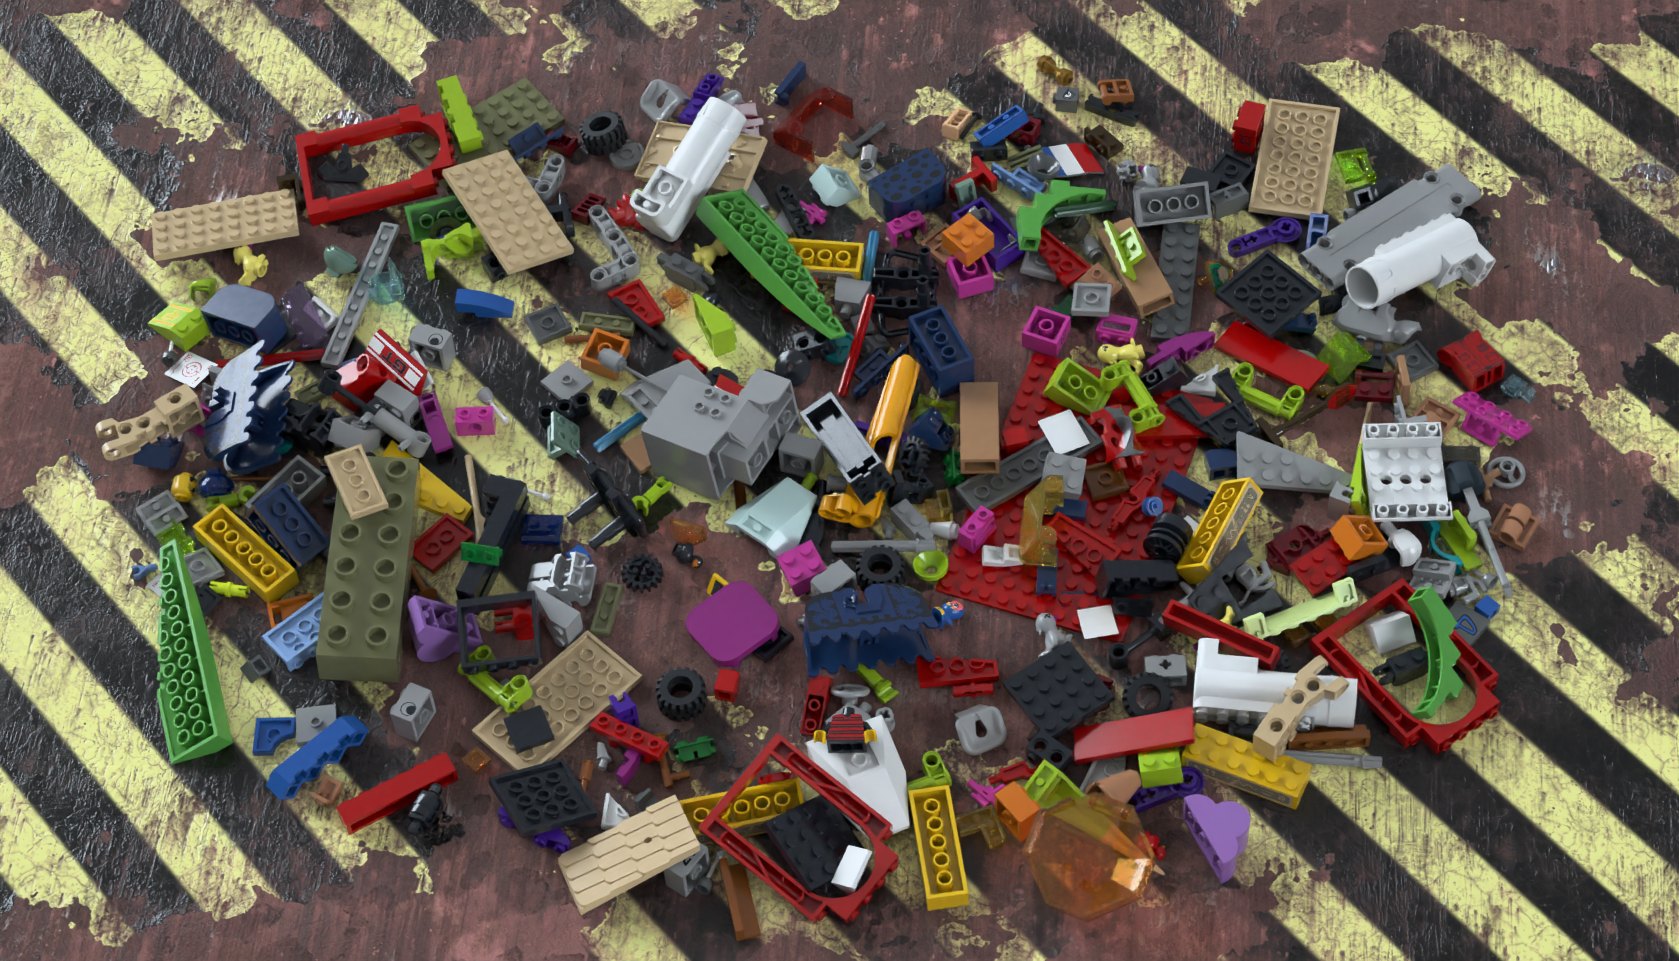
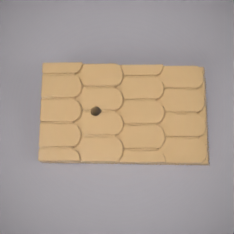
M658 120L634 174L636 179L649 182L659 164L666 167L692 125ZM740 133L737 140L728 150L730 156L708 192L720 194L744 189L747 192L768 140L762 136Z
M673 795L647 807L645 811L620 822L618 826L588 839L586 843L564 852L558 858V864L580 914L583 915L699 852L700 844L676 795Z

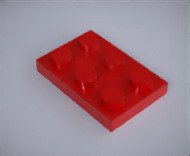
M446 513L415 540L413 559L434 574L461 550V542L468 543L474 538V533Z
M1333 536L1291 563L1288 569L1314 597L1330 587L1332 583L1345 577L1347 566L1358 563V561L1349 560Z

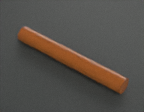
M620 332L612 333L620 336ZM592 334L564 336L565 343L588 342Z

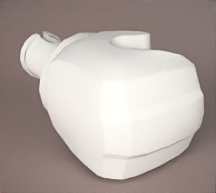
M1391 521L1382 522L1380 529L1389 537L1387 541L1389 547L1396 548L1400 553V565L1402 567L1413 565L1421 554L1422 546L1420 541L1410 531L1405 529L1398 530Z

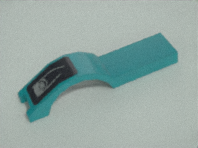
M1420 521L1430 536L1428 551L1431 559L1456 562L1454 575H1461L1462 572L1459 567L1463 566V562L1458 555L1445 554L1435 544V541L1439 538L1441 528L1438 521Z

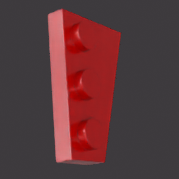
M640 279L607 293V297L610 300L615 296L618 297L650 327L665 321L664 314Z

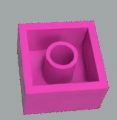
M985 255L968 267L954 256L947 258V273L958 299L994 290V276Z
M1036 306L1022 331V347L1057 358L1071 330V317Z
M812 540L776 556L795 597L811 591L810 581L814 576L826 570Z

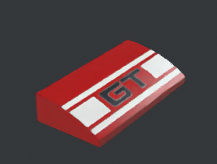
M378 329L365 353L376 360L378 364L396 375V384L416 396L421 395L428 370L386 332Z

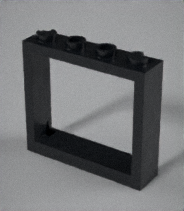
M535 590L456 600L461 668L464 674L477 675L479 672L484 671L495 673L500 669L516 670L523 666L534 668L539 664H543L539 606ZM531 605L535 642L534 655L470 663L466 614Z

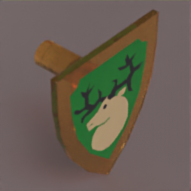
M1218 259L1203 263L1208 276L1198 278L1199 285L1211 284L1214 295L1219 288L1232 278L1233 268L1226 262Z

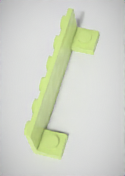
M1348 577L1332 583L1333 592L1308 600L1266 618L1261 612L1244 618V626L1238 629L1263 640V638L1279 635L1285 629L1296 628L1305 621H1314L1320 615L1331 614L1340 607H1349L1353 602L1358 601L1353 578Z

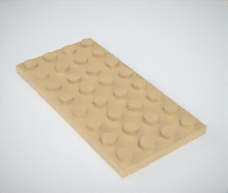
M1269 98L1248 212L1310 220L1311 213H1323L1340 114L1339 107Z
M508 150L443 170L442 175L508 275L573 254L574 248Z
M294 188L265 192L253 196L248 195L237 199L231 198L225 201L194 205L187 208H176L165 212L159 211L151 214L155 261L299 235Z
M587 630L529 680L533 694L515 712L507 713L504 707L500 705L472 729V734L514 771L550 762L590 727L600 711L606 713L610 709L609 696L614 695L617 701L623 698L622 693L631 691L643 680V676ZM541 705L555 740L517 754L503 718Z

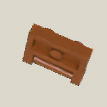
M1129 79L1100 80L1097 83L1104 105H1110L1112 102L1128 103L1134 101V93ZM1108 88H1112L1113 93H1109Z

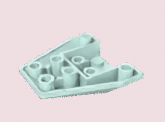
M786 477L738 508L727 520L725 526L739 535L742 532L767 547L769 555L777 559L776 556L799 545L818 497L789 477Z

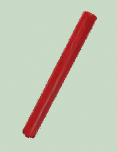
M867 294L837 391L839 397L846 398L876 299V296Z
M325 349L260 355L263 357V362L260 366L276 365L291 361L292 359L296 362L322 360ZM232 359L216 360L215 363L218 364L216 367L223 369Z

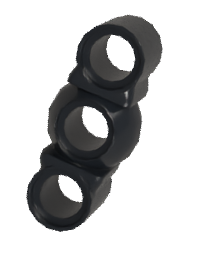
M581 392L571 396V400L561 399L555 405L551 403L550 405L541 406L538 409L541 427L547 429V426L551 424V412L553 411L570 421L575 416L578 419L590 415L592 412L590 396L587 393Z

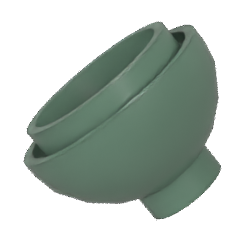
M326 246L324 260L328 266L325 270L327 273L338 278L340 274L350 273L357 268V259L353 255L337 246Z

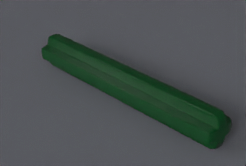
M1115 200L1055 207L1053 208L1052 215L1054 218L1114 211L1116 210L1117 203Z

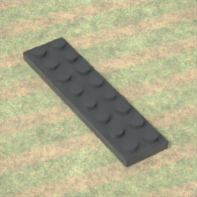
M1179 222L1163 224L1159 269L1173 292L1175 304L1153 313L1151 341L1165 342L1172 338L1189 334L1200 224Z
M1079 416L1076 420L1090 444L1063 454L1082 458L1103 446V440L1085 419ZM1044 436L1000 461L999 473L977 474L956 486L955 492L973 513L981 505L991 510L1039 483L1042 480L1044 463L1048 452L1055 453L1047 437Z

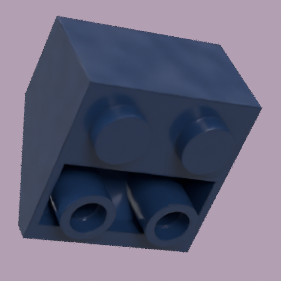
M933 406L916 417L907 431L911 437L917 436L925 439V443L929 444L928 448L942 451L949 449L956 436L954 429L946 424L942 414L935 410Z
M160 435L157 437L158 441L152 444L148 442L140 447L141 450L134 454L133 464L167 470L172 469L178 463L185 442L178 441L176 437L161 438Z

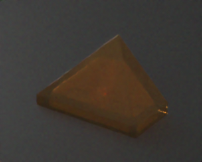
M670 516V530L676 542H691L695 546L707 540L706 527Z

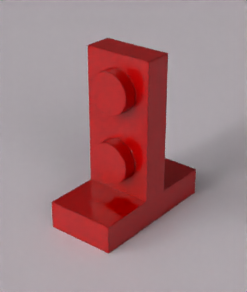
M978 156L971 158L970 172L949 183V195L953 200L957 198V195L954 193L955 184L968 178L974 180L975 188L984 184L991 193L997 190V177Z

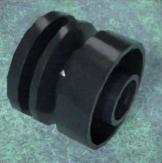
M1172 513L1159 514L1143 541V549L1153 560H1173L1174 564H1177L1193 536V529L1185 519Z

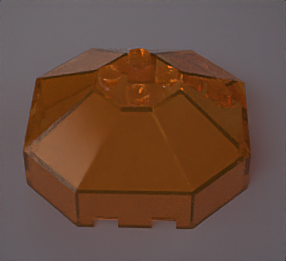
M1096 792L1078 800L1068 797L1048 809L1039 810L1022 849L1047 906L1085 922L1095 920L1141 899L1157 861L1134 806Z

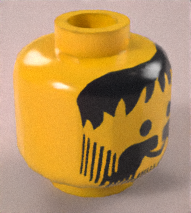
M187 472L176 475L172 482L171 494L178 501L188 502L194 498L198 482L192 474Z

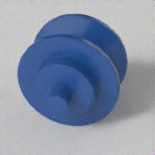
M1147 497L1142 502V511L1147 516H1158L1163 511V502L1158 497Z

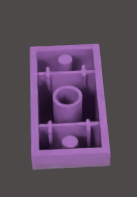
M414 595L408 602L410 612L408 627L417 657L424 662H434L445 659L453 652L460 653L457 607ZM474 613L466 614L469 651L483 644Z
M1200 794L1184 797L1182 818L1222 884L1234 875L1237 856L1244 852L1247 847L1250 815L1247 809L1237 802L1224 801L1215 804L1209 797Z

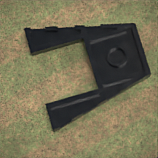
M1227 367L1214 374L1212 381L1232 402L1205 418L1199 414L1182 393L1167 400L1165 405L1224 448H1228L1236 443L1238 431L1248 435L1257 432L1254 418L1249 408L1246 407L1244 398L1239 393L1237 384L1230 374V369Z
M1244 539L1238 541L1237 545L1224 556L1225 558L1219 565L1213 568L1211 574L1187 597L1193 609L1217 620L1224 618L1226 607L1230 605L1235 613L1231 624L1242 621L1244 618L1259 612L1264 613L1281 607L1283 604L1273 588H1270L1242 608L1238 606L1221 577L1253 556Z

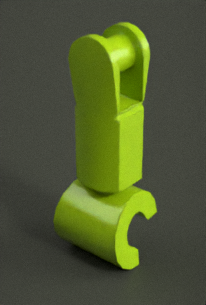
M661 476L645 494L632 498L636 509H642L643 514L647 516L649 506H652L663 494L668 492L673 482H668L664 476Z
M247 485L240 489L239 495L234 493L207 497L205 499L208 504L206 511L210 513L222 503L227 508L240 506V503L245 507V504L249 501L248 499H251L256 494V490L253 486Z
M863 664L858 665L856 673L875 690V694L881 704L887 703L899 694L897 690L890 686L892 683L889 680L884 681V678L874 669H868Z

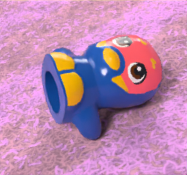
M958 601L947 602L942 605V608H932V615L936 619L939 629H943L946 623L952 626V620H957L964 614V607Z

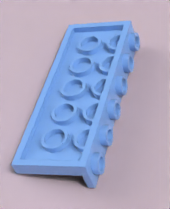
M324 592L262 636L263 641L282 659L290 672L300 668L310 657L316 656Z

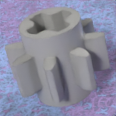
M1125 159L1123 163L1117 164L1116 173L1120 180L1125 179L1126 182H1130L1132 178L1138 177L1136 161L1130 162L1129 159Z

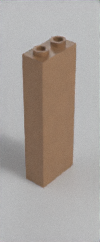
M1130 217L1113 224L1117 227L1120 235L1130 227H1134L1137 230ZM1106 227L1097 230L1099 243L1141 318L1175 304L1173 292L1138 230L1137 233L1147 256L1132 266L1137 277L1135 281L1129 277L1126 278L1120 270L1122 267L1115 258L1116 252L1110 245L1111 239L1105 232Z
M960 382L961 474L999 473L998 382Z

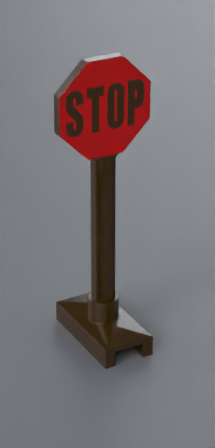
M1344 382L1334 388L1324 402L1274 428H1271L1261 416L1255 420L1259 426L1257 427V432L1264 441L1283 448V442L1279 437L1326 408L1337 410L1348 404L1357 393V385L1353 382Z

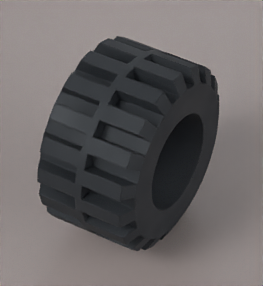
M601 111L594 113V115H590L580 125L579 132L588 153H592L595 156L615 153L628 140L623 120L617 112Z
M874 545L872 549H865V553L861 552L856 561L857 584L860 585L861 591H865L871 584L898 583L904 585L905 562L903 561V556L899 555L898 550L893 551L891 546L886 548L885 545H880V547ZM876 569L889 570L888 573L882 575L872 573Z
M677 667L676 670L671 668L669 673L664 672L662 678L658 679V685L655 687L657 704L660 712L662 711L665 717L669 716V719L672 721L677 719V722H682V719L690 721L691 717L695 719L698 717L697 713L701 714L704 711L703 707H706L707 704L706 686L700 674L697 675L696 670L690 671L689 667H685V669ZM682 690L690 692L684 698L672 696L674 693Z
M1143 672L1135 675L1128 681L1122 693L1124 709L1131 718L1170 711L1174 701L1170 683L1163 676L1157 675L1154 672ZM1144 686L1154 687L1160 696L1158 705L1150 710L1141 708L1136 702V693Z

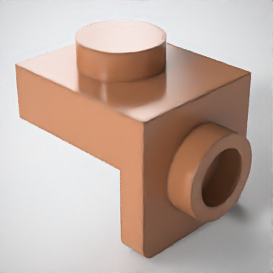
M325 774L317 791H311L310 795L315 797L314 801L322 806H326V804L334 806L345 784Z

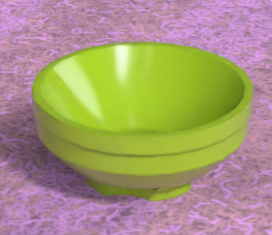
M936 549L935 551H921L913 560L914 572L922 580L936 581L947 573L948 558L943 552ZM929 568H935L937 570V572L932 575L926 573V571Z

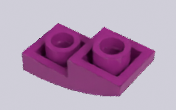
M630 748L624 754L625 764H622L616 773L618 784L623 788L633 778L642 758L641 753Z

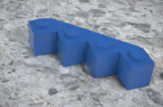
M354 715L339 717L271 772L266 786L280 800L295 798L303 782L316 781L325 765L339 763L347 747L360 746L369 729Z

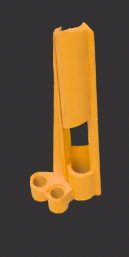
M906 354L899 357L891 366L865 438L874 450L877 440L884 436L892 437L885 462V467L890 475L920 370V365L910 355ZM848 483L845 494L833 493L832 495H824L822 497L818 514L826 519L843 523L850 522L858 528L872 526L875 523V519L880 516L886 491L880 490L875 494L877 496L875 499L863 505Z

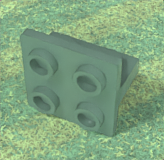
M551 412V424L547 426V457L553 460L567 452L577 458L575 451L580 449L579 426L559 413Z

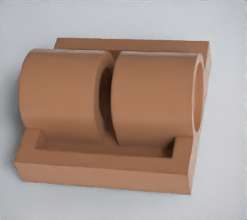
M1504 503L1488 531L1491 538L1523 552L1537 529L1540 519L1532 516L1531 510L1524 504L1517 503L1512 507Z

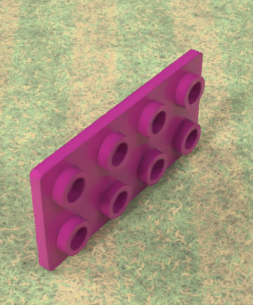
M1468 391L1453 399L1452 403L1467 412L1460 429L1491 447L1496 446L1501 433L1519 440L1533 429L1524 420L1516 419L1510 412L1497 408L1493 402L1483 400L1475 392Z

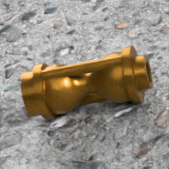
M1043 55L1039 58L1037 62L1039 71L1046 74H1054L1056 80L1063 87L1072 83L1074 79L1073 71L1066 68H1058L1056 62L1050 56Z

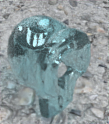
M388 257L389 263L387 264L389 272L378 273L368 279L369 295L378 305L403 302L405 299L401 273L397 270L396 263L390 257Z

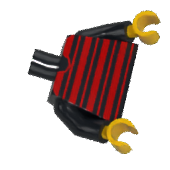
M845 707L843 714L834 715L832 721L828 722L822 730L814 732V743L820 741L822 744H826L827 740L828 753H867L866 744L869 741L877 742V735L869 723L862 720V715L855 714V710L852 707Z

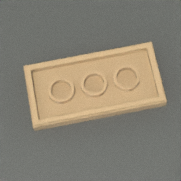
M361 444L324 456L327 467L351 520L389 508Z

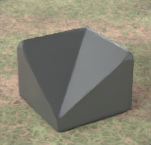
M260 654L240 667V670L250 683L255 682L271 670Z

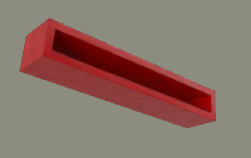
M1171 599L1162 615L1165 626L1198 641L1202 638L1219 639L1218 650L1226 654L1258 658V668L1262 670L1273 671L1280 659V647Z
M444 752L433 756L424 763L415 765L404 773L397 774L386 782L379 783L368 791L361 792L350 800L343 801L340 805L336 806V809L348 834L351 835L412 804L421 790L428 791L432 784L437 783L444 788L458 781V775L448 755Z

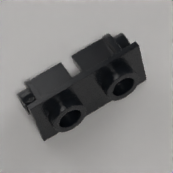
M1122 595L1113 596V614L1152 617V608L1155 606V601L1151 600V598L1140 599L1122 597Z

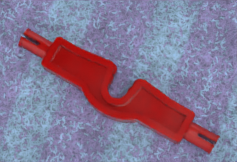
M1153 468L1148 475L1144 474L1130 489L1129 495L1136 501L1122 500L1112 516L1111 525L1107 528L1109 533L1114 534L1119 526L1124 527L1130 517L1142 509L1143 500L1155 486V478L1160 473L1158 469Z
M1052 760L1055 763L1061 762L1060 760ZM1020 761L1000 769L999 774L988 777L989 784L1002 782L1006 785L1022 779L1029 780L1039 765L1035 764L1036 768L1030 769L1025 761Z

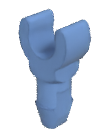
M157 563L147 566H132L133 573L139 572L133 575L135 580H140L147 573L156 571L158 569Z

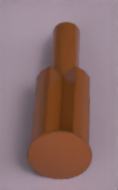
M591 760L582 761L579 776L581 787L585 792L587 782H591L594 762Z

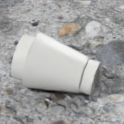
M954 521L931 522L930 530L934 535L948 540L957 539L960 529L959 524H956Z

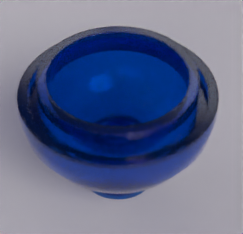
M221 468L206 469V475L199 481L196 493L201 495V498L229 495L235 490V486L227 475L221 473Z

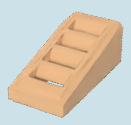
M957 107L943 123L942 136L958 140L973 117V111Z

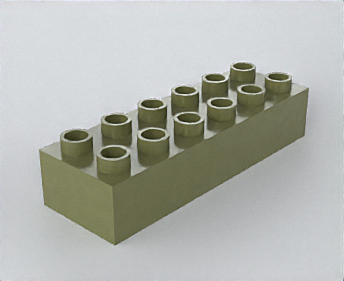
M367 456L389 508L351 520L337 489L316 660L319 679L399 683L421 492L419 459Z

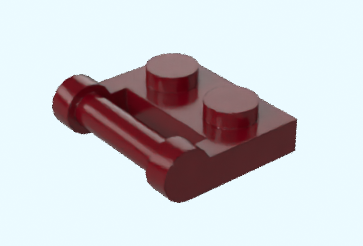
M1356 369L1355 384L1357 385V393L1354 395V401L1393 403L1394 371L1385 373ZM1361 379L1387 380V383L1361 381Z

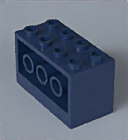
M943 304L908 317L909 345L940 399L959 392L960 382H974V358Z
M284 482L256 501L245 515L265 542L295 568L297 573L321 556L330 546V539Z

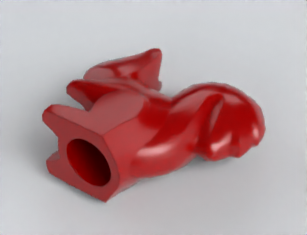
M624 194L622 202L616 200L618 208L608 207V213L617 226H633L634 229L638 230L646 229L636 220V211H633L630 204L631 195Z

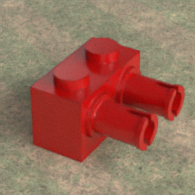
M531 605L494 610L495 618L510 615L514 617L509 621L494 622L496 634L514 632L516 633L517 641L534 639Z

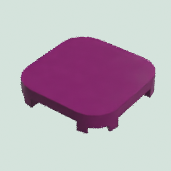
M741 581L732 582L721 588L696 606L686 618V627L692 640L698 643L713 660L714 664L719 668L721 666H734V669L741 666L740 660L766 641L771 639L774 642L778 638L777 634L781 624L775 610L750 584Z

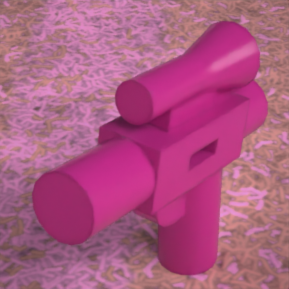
M802 200L799 201L801 206L805 208V214L811 225L814 222L819 224L825 222L824 217L827 215V211L819 208L814 203L810 206Z
M970 779L967 783L975 791L970 796L984 810L989 805L995 808L994 794L1006 787L1004 784L995 789L991 786L984 787L973 779Z

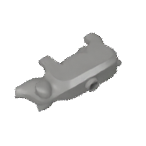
M1348 294L1344 296L1342 308L1337 311L1335 318L1332 320V324L1337 326L1339 330L1355 335L1356 339L1363 338L1364 342L1369 339L1383 343L1403 344L1415 332L1422 331L1419 322L1394 320V313L1397 308L1391 307V304L1384 303L1379 305L1376 311L1360 309Z

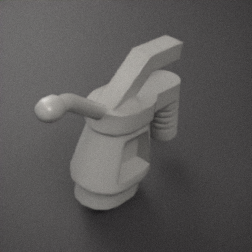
M1262 561L1259 564L1263 575L1260 577L1255 568L1248 563L1235 570L1236 580L1247 589L1243 600L1237 603L1239 607L1245 604L1250 593L1266 592L1276 585L1272 580L1265 586H1262L1272 578V573L1266 561Z
M1465 571V575L1461 577H1453L1447 593L1449 597H1458L1469 591L1470 594L1461 599L1464 605L1479 598V592L1475 585L1480 588L1483 594L1487 593V588L1482 580L1470 577L1468 575L1469 571Z

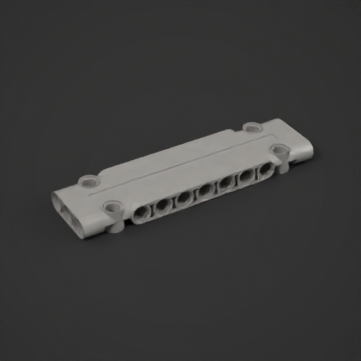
M1445 164L1435 171L1426 172L1419 181L1414 179L1333 228L1326 236L1319 237L1315 245L1298 254V261L1328 290L1333 291L1345 284L1348 270L1365 259L1373 257L1375 249L1380 244H1386L1395 237L1399 238L1405 232H1411L1420 225L1424 226L1430 220H1436L1445 213H1451L1454 217L1460 216L1463 208L1481 199V192L1450 164Z

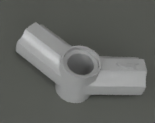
M867 144V146L863 147L861 160L858 163L859 178L867 183L868 180L881 174L876 168L878 148L874 147V145Z

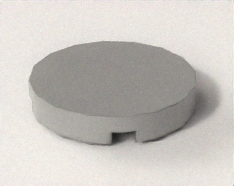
M626 140V144L622 145L621 149H618L615 153H610V162L619 170L628 171L636 169L643 156L644 148L640 143H635L634 140Z

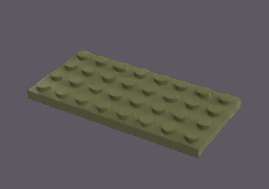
M525 77L471 108L473 112L472 117H475L477 120V130H481L484 140H481L482 148L462 154L451 127L447 129V132L450 131L452 142L449 143L450 145L453 144L455 155H452V157L456 158L457 165L504 150H508L510 154H513L515 152L507 140L536 122L540 124L545 134H547L549 130L553 131L565 124V119ZM425 134L409 143L408 148L427 168L437 157L440 150V142L433 136ZM446 179L438 180L446 191L451 190Z

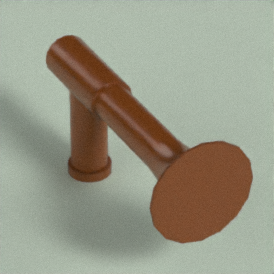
M412 563L411 577L421 592L419 596L434 600L437 596L436 589L427 588L418 570Z
M665 733L654 734V736L662 740H666L668 737ZM666 754L660 759L665 789H672L674 787L673 781L690 778L688 769L671 773Z

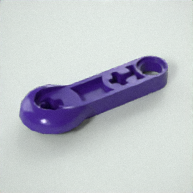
M1279 218L1270 226L1231 240L1228 243V254L1233 258H1238L1275 243H1292L1301 235V225L1293 218ZM1233 246H1239L1241 249L1239 251H1233L1231 248Z
M1182 767L1183 781L1185 779L1191 780V784L1177 783L1139 789L1130 799L1137 803L1136 807L1128 808L1125 805L1123 811L1133 815L1177 797L1184 798L1189 795L1200 794L1205 784L1204 776L1194 767ZM1147 794L1153 796V799L1150 800V798L1147 797Z

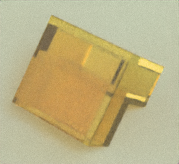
M948 489L937 490L936 498L924 500L926 515L930 524L931 522L953 521V508Z

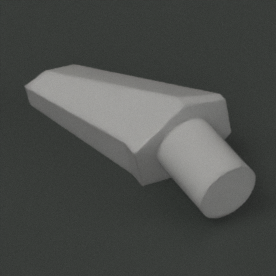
M879 516L885 540H893V534L897 530L886 516Z
M598 742L597 759L600 762L598 769L602 771L606 770L607 764L612 759L605 744Z

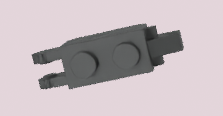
M660 253L656 257L657 264L665 271V276L670 281L691 292H695L697 289L705 293L709 290L705 283L709 285H714L715 283L713 276L706 273L703 267L677 253H674L672 256Z

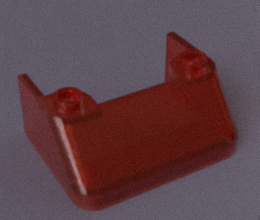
M822 87L808 94L774 130V143L813 163L815 161L814 142L801 136L804 132L805 124L822 106L852 120L854 118L853 99L830 87Z

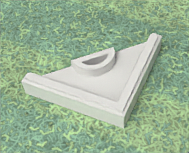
M1216 364L1208 372H1203L1186 386H1181V391L1195 395L1215 396L1217 385L1212 381V376L1218 373L1219 365Z
M606 793L601 829L609 830L630 817L610 796V793Z

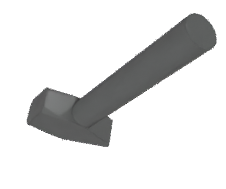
M883 120L851 144L842 141L841 147L845 155L852 160L860 155L858 147L886 127V123Z

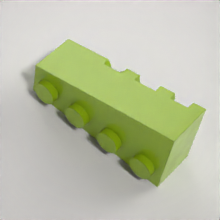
M457 75L436 81L441 106L461 153L464 154L482 148L481 140H484L482 132L477 130V120L475 117H472L471 106L467 104V97L462 91Z

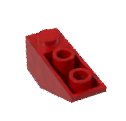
M820 675L810 678L800 728L801 734L814 736L815 731L822 730L831 696L830 689L834 679Z

